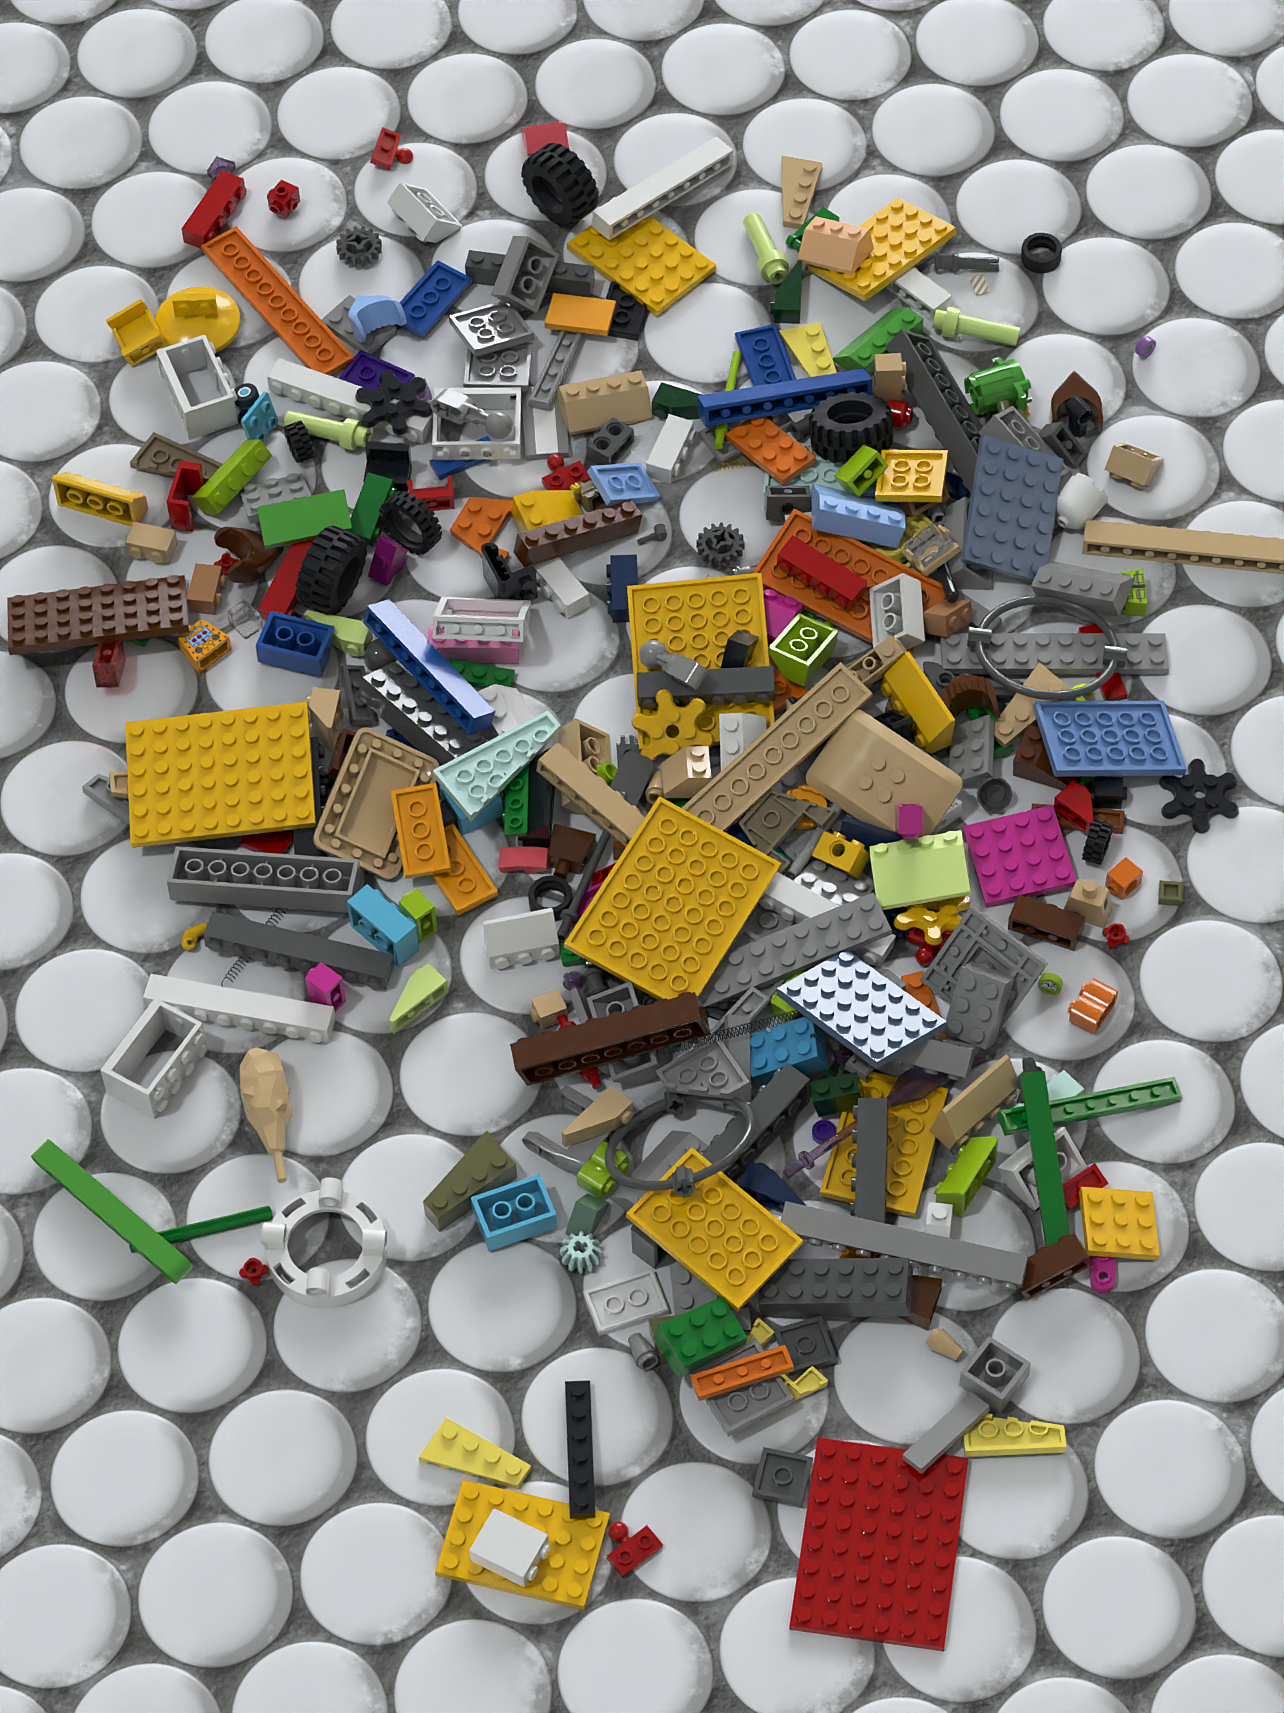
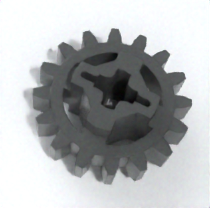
M354 226L353 231L346 229V234L340 233V239L336 240V250L339 259L345 260L346 265L353 263V267H356L357 264H361L364 267L366 262L371 265L372 259H379L378 254L382 253V242L379 239L378 233L373 234L372 228L366 231L365 226H362L361 230Z
M720 522L719 527L711 524V529L703 528V533L698 534L696 547L698 548V556L702 555L703 562L709 560L710 566L714 563H718V567H721L722 563L730 566L731 560L736 563L738 562V556H743L745 541H743V534H739L738 528L732 530V524L723 527V522Z

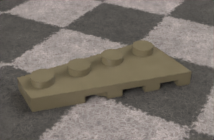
M155 432L152 433L130 461L131 468L175 477L180 460L201 463L205 483L223 464Z

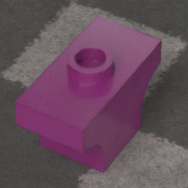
M385 536L379 537L368 577L385 586L389 585L394 575L403 569L408 550Z

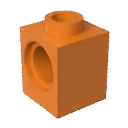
M1125 857L1107 873L1105 886L1112 895H1117L1123 900L1141 884L1143 871Z

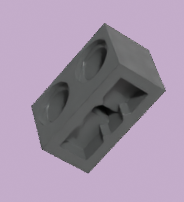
M612 417L607 424L602 425L599 433L588 441L586 446L588 460L597 465L616 464L634 443V429Z

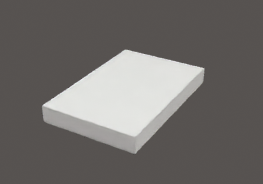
M653 1268L583 1291V1297L599 1337L649 1321L651 1318H659L669 1314V1309Z

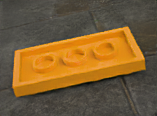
M431 783L392 790L391 797L405 879L451 871L437 784Z
M452 823L444 827L451 871L432 874L431 877L458 916L498 896V890Z

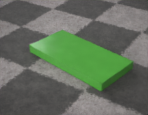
M344 489L257 507L265 549L313 540L318 537L320 531L329 526H337L348 532L353 531Z

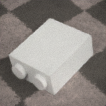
M494 1508L472 1544L469 1555L470 1561L525 1587L528 1580L532 1581L538 1571L537 1565L541 1559L544 1560L547 1557L551 1546L549 1545L548 1534Z

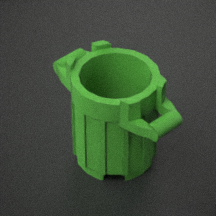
M994 358L993 367L973 372L964 379L965 393H970L973 403L969 405L975 415L980 413L984 415L998 411L996 404L1004 400L1009 401L1010 407L1015 405L1023 411L1027 410V403L1032 402V398H1028V389L1031 388L1030 381L1025 379L1022 368L1015 359L1003 361L1001 358Z

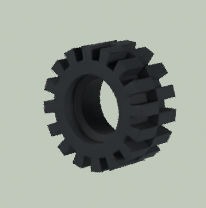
M300 420L284 426L285 438L295 461L300 463L314 458L313 445L304 423Z
M1098 820L1093 821L1083 849L1082 860L1098 865L1102 864L1111 840L1113 825Z

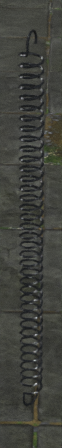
M791 1012L783 1013V1015L786 1014L785 1023L787 1021V1016L790 1022L791 1016L793 1018L794 1013L793 1015L791 1014ZM776 1016L774 1021L771 1017L770 1022L768 1018H764L761 1028L759 1025L758 1030L766 1029V1024L768 1028H770V1024L774 1027ZM756 1020V1021L754 1022V1023H755V1028H754V1026H753L754 1031H755V1029H756V1025H757L756 1022H757L758 1020ZM745 1023L744 1025L741 1024L740 1026L737 1025L736 1027L717 1031L720 1032L717 1041L719 1042V1037L723 1041L724 1033L726 1034L725 1039H727V1035L728 1038H731V1034L732 1037H735V1034L739 1036V1033L743 1035V1032L747 1034L749 1025ZM701 1036L689 1038V1039L687 1040V1041H688V1047H689V1043H690L689 1040H690V1039L692 1040V1046H693V1042H694L693 1039H694V1038H696V1045H697V1041H698L697 1038H698V1037H700V1044H701V1040H702ZM668 1045V1047H665V1048L661 1049V1050H660V1053H665V1052H661V1051L664 1050V1049H666V1048H668V1052H669V1048H670L669 1045Z

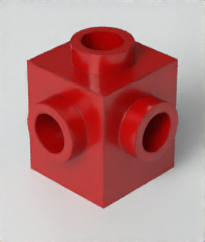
M280 180L268 192L269 210L274 214L287 218L292 211L296 210L300 202L299 187Z

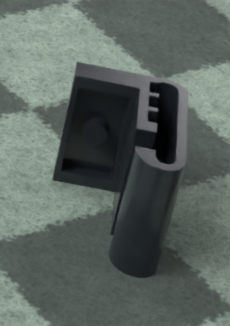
M366 441L367 463L363 482L369 472L392 479L397 492H408V480L411 479L412 473L410 444Z
M485 543L481 546L483 576L495 599L533 601L538 598L536 571L533 565L511 572L503 555L499 556L496 544Z

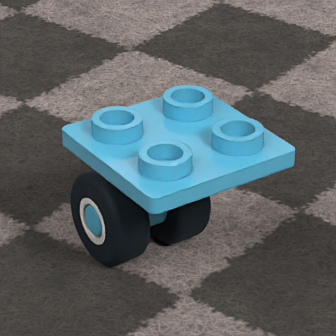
M250 383L241 384L234 390L238 399L235 401V404L240 411L239 416L248 440L260 439L264 442L265 438L278 423L271 399L267 392H263L259 397L255 385Z

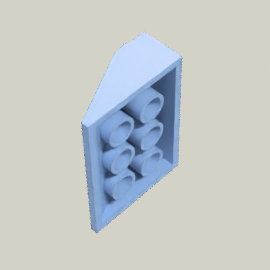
M812 484V529L898 548L905 531V514L896 502L876 501L874 497L865 495L857 497L844 490Z

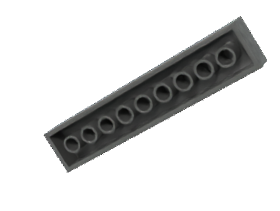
M901 329L886 345V349L889 354L901 353L902 362H906V375L902 376H905L906 384L908 385L907 389L913 394L917 401V406L925 414V419L932 426L935 437L941 442L944 450H948V457L954 464V470L961 476L963 485L972 493L981 437L978 432L983 427L930 337Z
M787 1063L782 1069L776 1070L767 1085L760 1087L756 1097L751 1102H747L755 1118L754 1134L743 1153L730 1165L721 1170L734 1183L745 1173L750 1161L755 1162L810 1103V1079ZM742 1112L736 1119L732 1118L727 1123L721 1135L717 1134L711 1140L710 1146L705 1152H700L710 1163L714 1164L723 1158L741 1139L745 1130V1118ZM632 1225V1253L656 1269L669 1253L636 1225Z

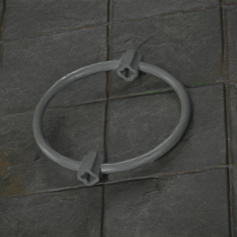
M1025 596L1002 603L982 619L978 628L969 627L967 646L975 647L980 664L996 682L1018 694L1043 700L1072 699L1095 691L1111 678L1117 667L1125 668L1128 648L1119 647L1113 630L1096 612L1081 604L1054 596ZM1053 605L1067 608L1090 619L1105 634L1110 646L1105 645L1102 665L1108 666L1097 679L1075 689L1046 691L1029 688L1008 679L991 664L984 648H990L992 630L987 628L999 615L1017 607Z
M666 1091L664 1093L665 1099L657 1101L635 1113L627 1124H622L612 1135L605 1151V1165L609 1174L617 1182L629 1188L644 1191L674 1189L675 1195H680L683 1198L692 1196V1192L696 1189L695 1183L718 1173L730 1165L743 1153L750 1143L755 1130V1118L751 1108L738 1097L723 1099ZM711 1100L735 1106L742 1112L745 1118L744 1133L735 1147L723 1158L698 1172L693 1173L692 1168L682 1165L676 1167L670 1180L644 1181L624 1175L615 1164V1151L625 1134L645 1118L663 1109H667L668 1113L678 1116L683 1114L687 1108V1102Z

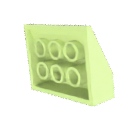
M962 830L869 846L875 894L882 910L971 895L967 855Z

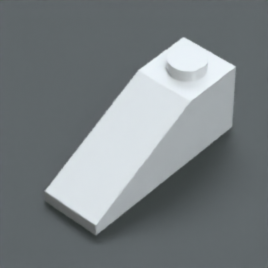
M928 1202L925 1233L950 1238L952 1204ZM922 1266L921 1276L943 1279L942 1284H945L946 1271H943V1274H937L928 1271L929 1267Z

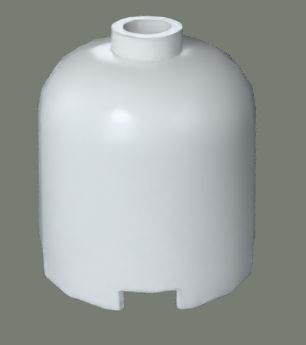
M1077 473L1076 476L1072 475L1058 494L1055 518L1061 527L1073 530L1083 529L1085 522L1092 520L1107 503L1108 496L1105 490L1102 488L1099 491L1093 485L1095 481L1092 478L1081 473Z

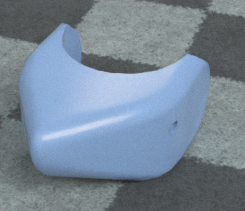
M358 295L348 312V319L354 338L360 343L366 341L367 333L370 334L371 330L375 331L376 328L386 327L388 324L402 326L407 323L401 304L389 296Z

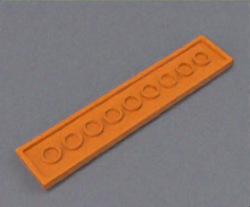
M237 226L201 245L202 252L306 368L332 376L347 367L355 359L354 355Z

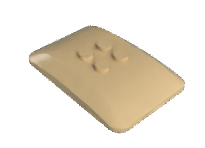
M856 709L834 731L806 774V782L810 787H813L831 802L839 804L843 810L859 821L895 832L896 804L922 805V834H917V838L933 833L963 787V781L958 774L860 709Z
M370 728L358 730L352 740L313 836L315 846L337 858L359 859L361 869L383 879L390 880L395 878L403 863L391 791L435 783L436 779L433 777V770L440 767L437 760Z

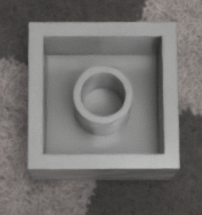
M988 1336L960 1372L959 1386L968 1392L974 1393L1001 1413L1028 1378L1031 1363Z

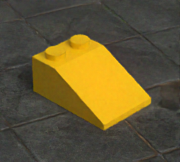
M533 490L513 496L511 512L520 532L583 514L577 500L574 498L572 490Z

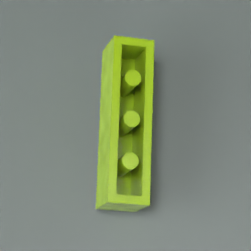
M260 439L245 440L195 493L192 499L203 514H219L272 457V454Z

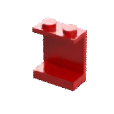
M179 461L166 501L172 529L193 532L194 526L190 505L185 499L187 495L194 496L205 484L201 463Z

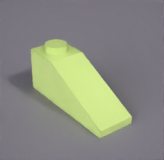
M306 610L307 620L335 627L332 645L343 653L364 657L365 649L371 642L373 633L365 626L363 621Z
M429 963L417 968L412 976H410L389 1019L393 1034L448 993L447 980Z

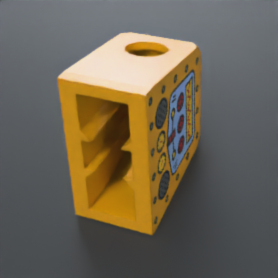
M199 620L193 626L189 624V632L180 633L181 635L178 637L181 652L199 674L231 650L229 636L204 620Z

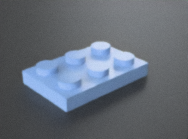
M641 462L591 466L587 471L607 506L632 500L634 503L656 502L660 497Z

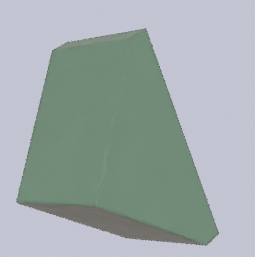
M588 1193L575 1202L565 1232L566 1235L570 1236L573 1233L575 1236H579L580 1231L584 1233L585 1237L590 1233L593 1235L609 1207V1202Z

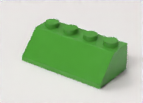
M908 307L891 309L835 355L833 361L846 371L865 368L872 378L874 376L875 354H889L886 345L901 329L923 335V318Z

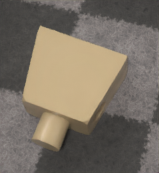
M1077 879L1064 910L1075 911L1085 916V923L1104 929L1112 911L1109 890L1097 885L1092 879L1086 881Z

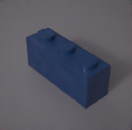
M637 554L610 555V564L606 565L607 578H611V582L607 583V596H612V601H607L608 614H612L613 623L630 622L627 586L638 585Z

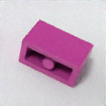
M896 804L895 832L901 834L903 839H917V834H922L923 806L920 804Z
M322 962L308 971L305 980L309 1002L333 1006L336 1012L346 1002L343 978Z

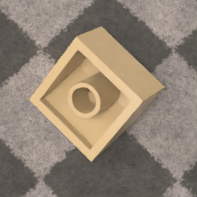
M1124 442L1113 445L1104 470L1109 471L1111 477L1120 480L1124 477L1130 480L1131 485L1142 488L1143 485L1146 486L1151 483L1164 458Z
M313 687L312 695L307 697L309 722L312 723L315 735L333 753L344 717L340 690Z
M685 746L661 763L663 798H693L711 781L708 746Z

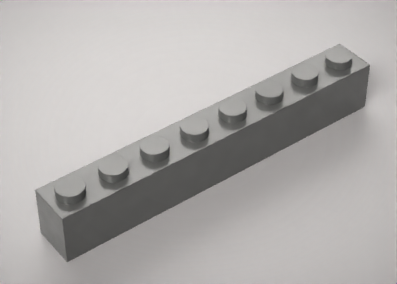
M213 911L204 933L205 947L213 951H226L238 957L247 956L259 962L267 961L276 963L284 968H297L305 973H308L310 969L315 968L322 962L340 975L346 982L367 985L372 989L380 988L386 990L394 967L393 954Z

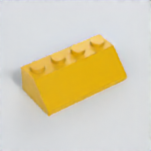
M64 472L52 477L59 506L130 527L133 522L141 523L148 511L146 496L139 492L128 491L119 486H111L99 480L84 478L79 474Z
M906 652L883 674L881 691L885 697L890 699L893 709L912 716V734L915 737L916 744L928 752L934 753L951 745L955 719L911 653Z

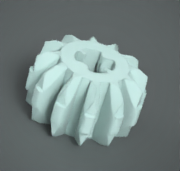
M580 1231L579 1236L571 1233L570 1240H563L560 1255L562 1256V1263L568 1265L571 1272L578 1268L580 1274L585 1268L591 1272L592 1265L598 1266L602 1250L599 1248L600 1242L598 1239L593 1240L591 1233L586 1237L582 1231Z

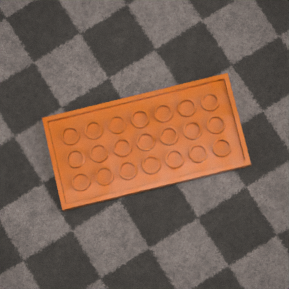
M793 509L752 572L762 573L763 588L774 590L777 594L797 599V601L804 603L803 609L873 644L870 588L904 573L921 581L923 612L946 599L941 583L853 538L812 529V517L796 509ZM792 535L867 580L866 592L852 610L838 606L830 597L820 595L815 588L802 584L797 577L783 572L777 566V554ZM916 646L906 649L907 652L912 654Z

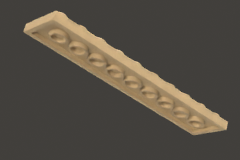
M840 662L688 801L682 809L726 832L770 789L774 788L836 731L856 709L861 708L873 697V693Z

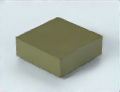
M1160 880L1158 904L1182 906L1183 882Z

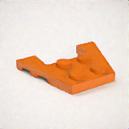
M470 497L450 528L451 535L470 550H475L480 554V558H482L481 546L485 543H493L509 516L513 517L511 512L512 500ZM498 548L499 556L503 555L507 562L509 552Z

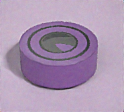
M1150 336L1143 337L1137 343L1135 353L1141 358H1147L1154 351L1156 341Z

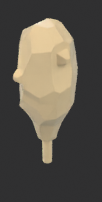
M253 1048L246 1053L240 1064L241 1098L247 1120L260 1136L268 1154L273 1156L278 1182L285 1183L287 1175L283 1153L285 1152L286 1131L293 1117L288 1094L290 1089L279 1055L261 1048Z

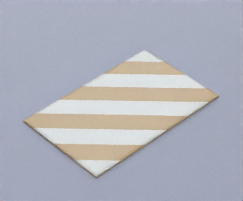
M983 274L969 278L976 295L990 292Z

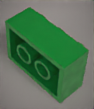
M719 1297L659 1324L653 1338L677 1379L744 1345L748 1337L723 1297Z

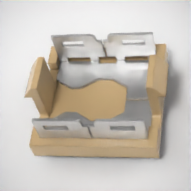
M931 523L919 532L920 535L918 537L913 536L903 543L904 551L901 553L907 561L923 575L927 576L962 550L957 543L952 541L949 535L951 532L941 525L935 528L934 524Z

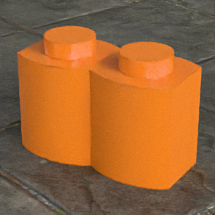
M1093 978L1089 984L1085 983L1082 986L1079 999L1072 1001L1068 1008V1013L1070 1014L1069 1022L1095 1034L1105 1017L1114 1007L1118 998V990Z

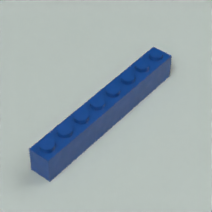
M863 368L697 396L698 416L705 427L813 409L821 400L825 401L827 397H834L840 393L849 394V392H855L860 394L863 392L867 393V395L873 394L872 378Z
M389 599L367 606L363 620L365 626L468 735L491 728L495 714L492 706L485 701Z

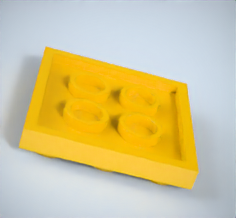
M882 450L881 456L889 466L877 479L876 501L942 502L948 450Z
M1081 1187L1079 1191L1084 1244L1088 1256L1158 1260L1160 1252L1152 1192Z

